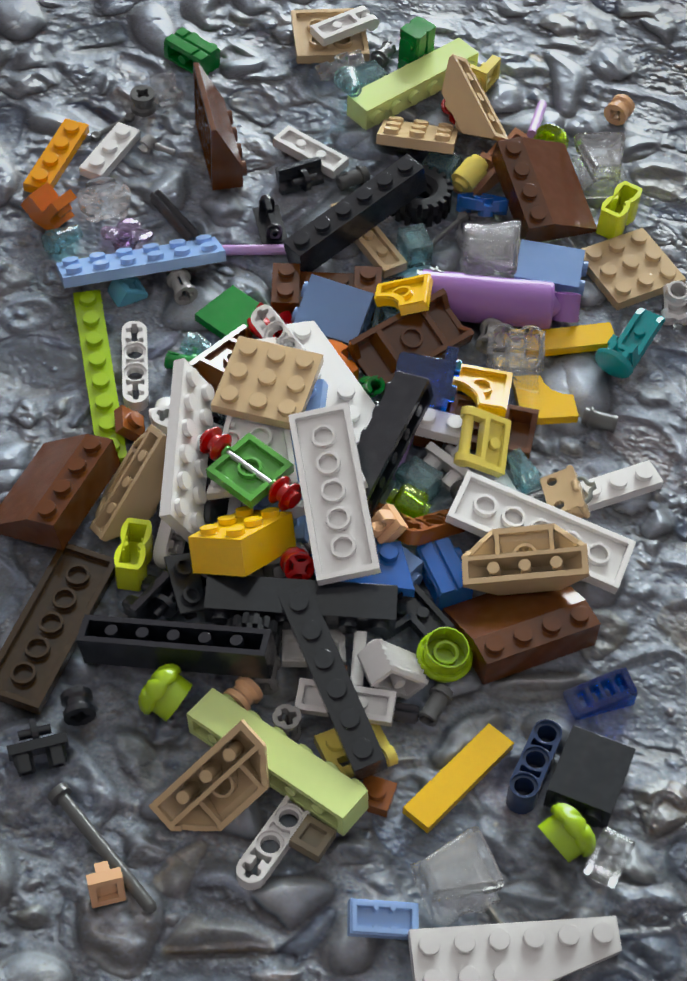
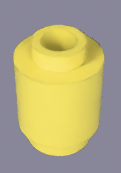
M477 154L467 157L451 175L454 188L461 193L472 192L487 174L488 163Z

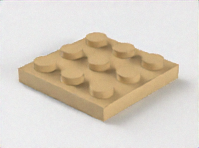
M354 8L291 10V25L297 64L369 61L370 52L366 30L324 47L310 34V25Z
M389 116V119H384L377 133L376 144L453 154L459 131L457 128H454L453 124L439 123V126L428 125L429 122L426 120L416 119L412 123L405 122L402 117Z
M643 227L582 248L585 250L584 261L589 262L587 275L616 310L663 294V286L672 281L686 282L685 276Z
M239 336L212 400L211 411L291 430L288 415L306 410L324 362L323 354Z

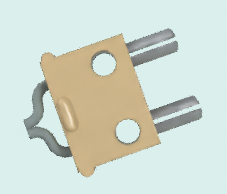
M568 465L566 469L540 478L542 487L525 493V495L537 500L545 497L547 504L579 518L585 517L588 519L591 514L587 503L592 500L593 491L597 487L595 481L589 482L586 477L578 476L574 467ZM580 480H583L587 486H591L587 499H585Z

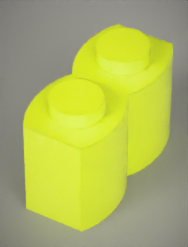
M627 181L618 184L614 189L613 196L608 197L602 204L596 233L608 239L622 235L625 226L632 223L636 218L642 188Z
M127 518L121 527V543L114 554L116 585L118 589L139 592L142 590V581L147 577V565L153 556L152 524L150 520Z

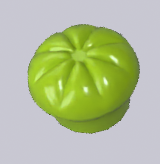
M439 627L428 633L421 639L416 650V658L418 663L421 664V669L424 670L423 674L439 683H452L460 680L469 672L473 663V653L467 639L461 632L451 627Z
M165 664L160 666L151 675L146 685L143 686L138 698L139 709L143 714L149 715L153 712L164 721H167L174 714L193 685L180 675V666Z
M566 803L553 805L550 809V813L553 815L538 825L539 829L568 863L579 855L590 857L596 847V839L591 827L586 824V820L573 806Z

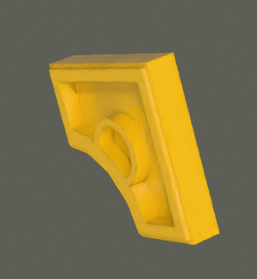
M431 273L378 284L374 297L376 306L395 307L400 311L401 316L428 311L433 286Z
M457 363L452 389L461 391L471 397L476 404V408L505 417L513 373Z
M540 375L512 378L516 405L539 410L537 425L578 422L579 415L574 395L562 394L552 390L544 383Z

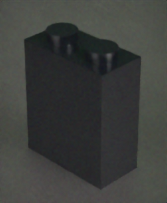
M573 725L547 788L543 805L551 809L555 804L566 803L573 806L589 826L607 830L636 749Z

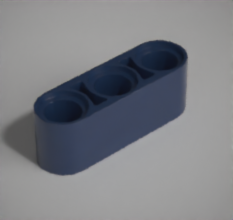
M543 719L536 722L510 778L506 804L514 813L527 814L533 810L557 756L562 729L553 720ZM543 738H544V739H548V740L551 741V742H545V741H542L541 739H543ZM529 765H537L540 768H532ZM517 791H525L529 795H521Z

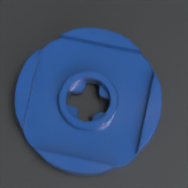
M462 192L457 194L456 211L470 213L471 210L478 211L477 215L482 217H493V214L507 215L509 199L507 200L506 197L482 193V195H474V192Z

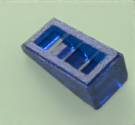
M624 667L567 689L563 692V696L576 721L634 705L638 692L627 668ZM608 689L611 696L607 697L604 690ZM591 693L596 694L598 702L594 701ZM583 696L587 704L586 707H582L578 697Z

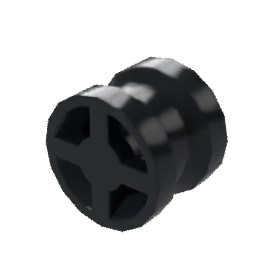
M74 686L61 693L60 700L61 705L65 708L63 718L66 724L80 726L90 723L95 719L96 710L91 704L93 694L90 688Z

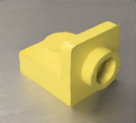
M492 55L486 62H483L480 67L470 64L485 93L499 78L501 58Z

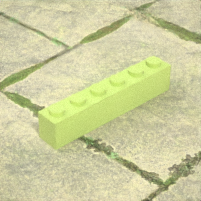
M457 38L349 94L347 98V116L365 130L379 125L384 119H389V116L397 115L441 91L448 60L452 54L466 58L470 64L477 66L479 52L462 39Z
M212 688L187 713L189 732L211 747L244 719L266 744L270 787L284 797L286 795L290 797V801L305 811H309L311 815L337 830L342 836L351 829L369 808L368 790L361 781L344 775L335 764L330 761H323L314 755L312 750L306 745L297 744L288 738L286 733L279 727L270 726L253 710L247 711L238 705L230 695L222 694Z

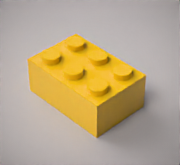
M241 506L236 508L235 512L231 515L220 516L217 518V522L203 525L200 527V531L188 536L193 573L246 577L281 557L286 549L297 547L292 512L279 511L278 507L254 510L248 506Z

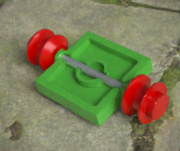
M219 427L208 429L201 435L200 451L204 454L209 453L210 459L215 461L206 468L207 477L252 509L267 495L269 502L277 503L279 501L278 507L282 511L292 509L299 503L301 487L297 483L290 486L291 479L288 477L294 472L293 463L251 433L246 434L232 447L231 435H222V429Z

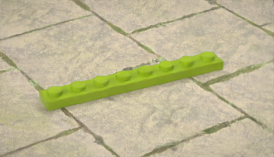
M101 291L73 292L93 433L96 436L113 439L120 463H122L127 451L125 438L115 431L114 410L119 407Z

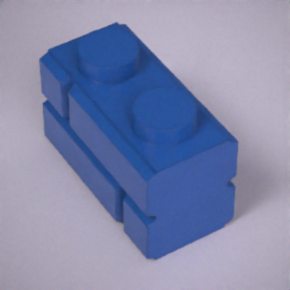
M448 537L436 540L434 543L429 542L419 545L415 552V556L423 561V581L434 604L441 611L445 607L472 599L473 589L463 587L461 559L463 553L459 547H454L451 539Z

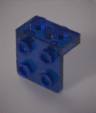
M447 346L445 360L409 352H401L399 354L396 371L429 379L434 397L428 408L446 412L448 402L454 403L457 385L452 384L453 376L459 377L462 360L457 359L459 348Z

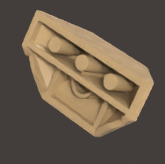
M452 54L448 60L441 93L446 101L445 107L452 113L456 121L455 126L457 130L462 134L487 140L500 141L508 139L468 60Z
M152 424L132 444L104 491L96 509L95 519L90 524L89 528L105 542L120 536L121 527L127 518L149 520L155 514L157 506L161 501L167 436Z
M555 523L492 529L461 556L463 587L498 596L562 590L590 576L587 544L581 540L579 541Z
M242 719L149 805V808L170 831H222L270 787L265 742Z

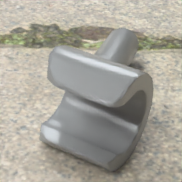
M151 134L145 135L139 141L141 145L138 149L143 154H148L153 149L173 156L176 153L175 149L157 143L156 138Z

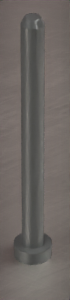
M66 783L55 786L47 796L53 806H61L104 861H108L110 869L121 868L124 887L145 913H154L157 909L156 902L70 797L72 793L71 788Z

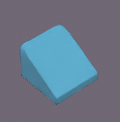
M137 277L112 280L107 290L117 307H123L148 297L147 291Z

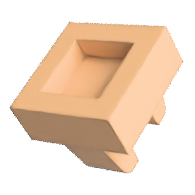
M386 503L371 518L374 537L379 544L394 542L408 528L395 506Z
M108 861L95 863V873L86 875L92 909L126 901L121 868L110 869Z

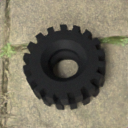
M423 164L427 190L418 195V197L425 199L414 198L390 216H395V220L399 223L402 220L405 221V226L410 227L411 223L415 224V228H421V224H425L427 228L432 227V222H435L436 225L441 223V219L445 220L451 209L453 186H451L450 178L446 179L447 174L444 172L439 174L438 168L433 167L431 170L428 169L429 165Z

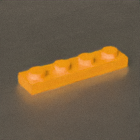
M64 119L23 182L24 191L33 193L46 182L52 188L55 187L88 135L89 124Z

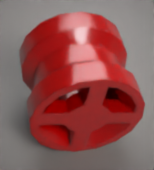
M298 546L290 547L280 557V567L287 578L309 580L313 576L315 571L313 559L303 548Z

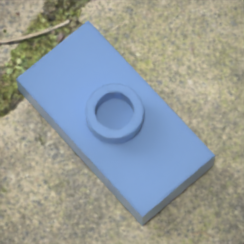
M350 898L347 901V936L408 940L409 929H419L418 903Z

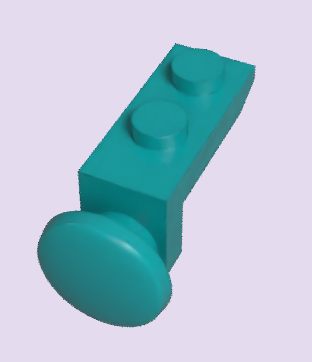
M640 307L618 338V336L613 334L607 342L608 347L599 348L596 351L595 361L598 366L611 376L621 379L628 378L662 327L665 317Z

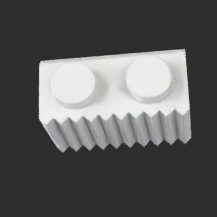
M374 639L368 642L365 648L357 654L371 687L396 691L397 697L406 700L428 685L429 680L426 679V674H423L424 670L421 669V664L418 663L416 654L382 639Z

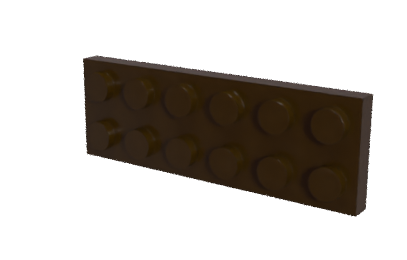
M69 543L64 550L57 549L0 650V702L38 715L41 714L78 645L76 639L84 615H94L115 576L114 557Z

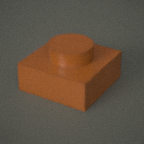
M120 405L114 410L115 431L117 434L135 442L141 434L145 433L143 415L124 405Z
M373 775L364 778L362 783L368 790L369 808L367 812L387 818L398 783Z

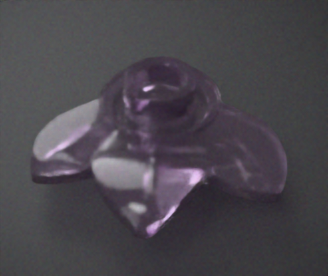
M126 218L120 220L117 226H103L101 228V236L103 239L111 241L115 251L120 248H132V250H135L138 243L150 241L154 236V231L141 229L140 221Z

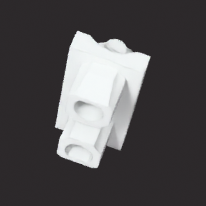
M430 441L425 447L427 455L420 464L421 471L433 479L443 469L447 474L440 482L450 492L452 484L464 479L467 471L471 470L454 464V454L458 452L459 445L454 447L448 444L444 451Z

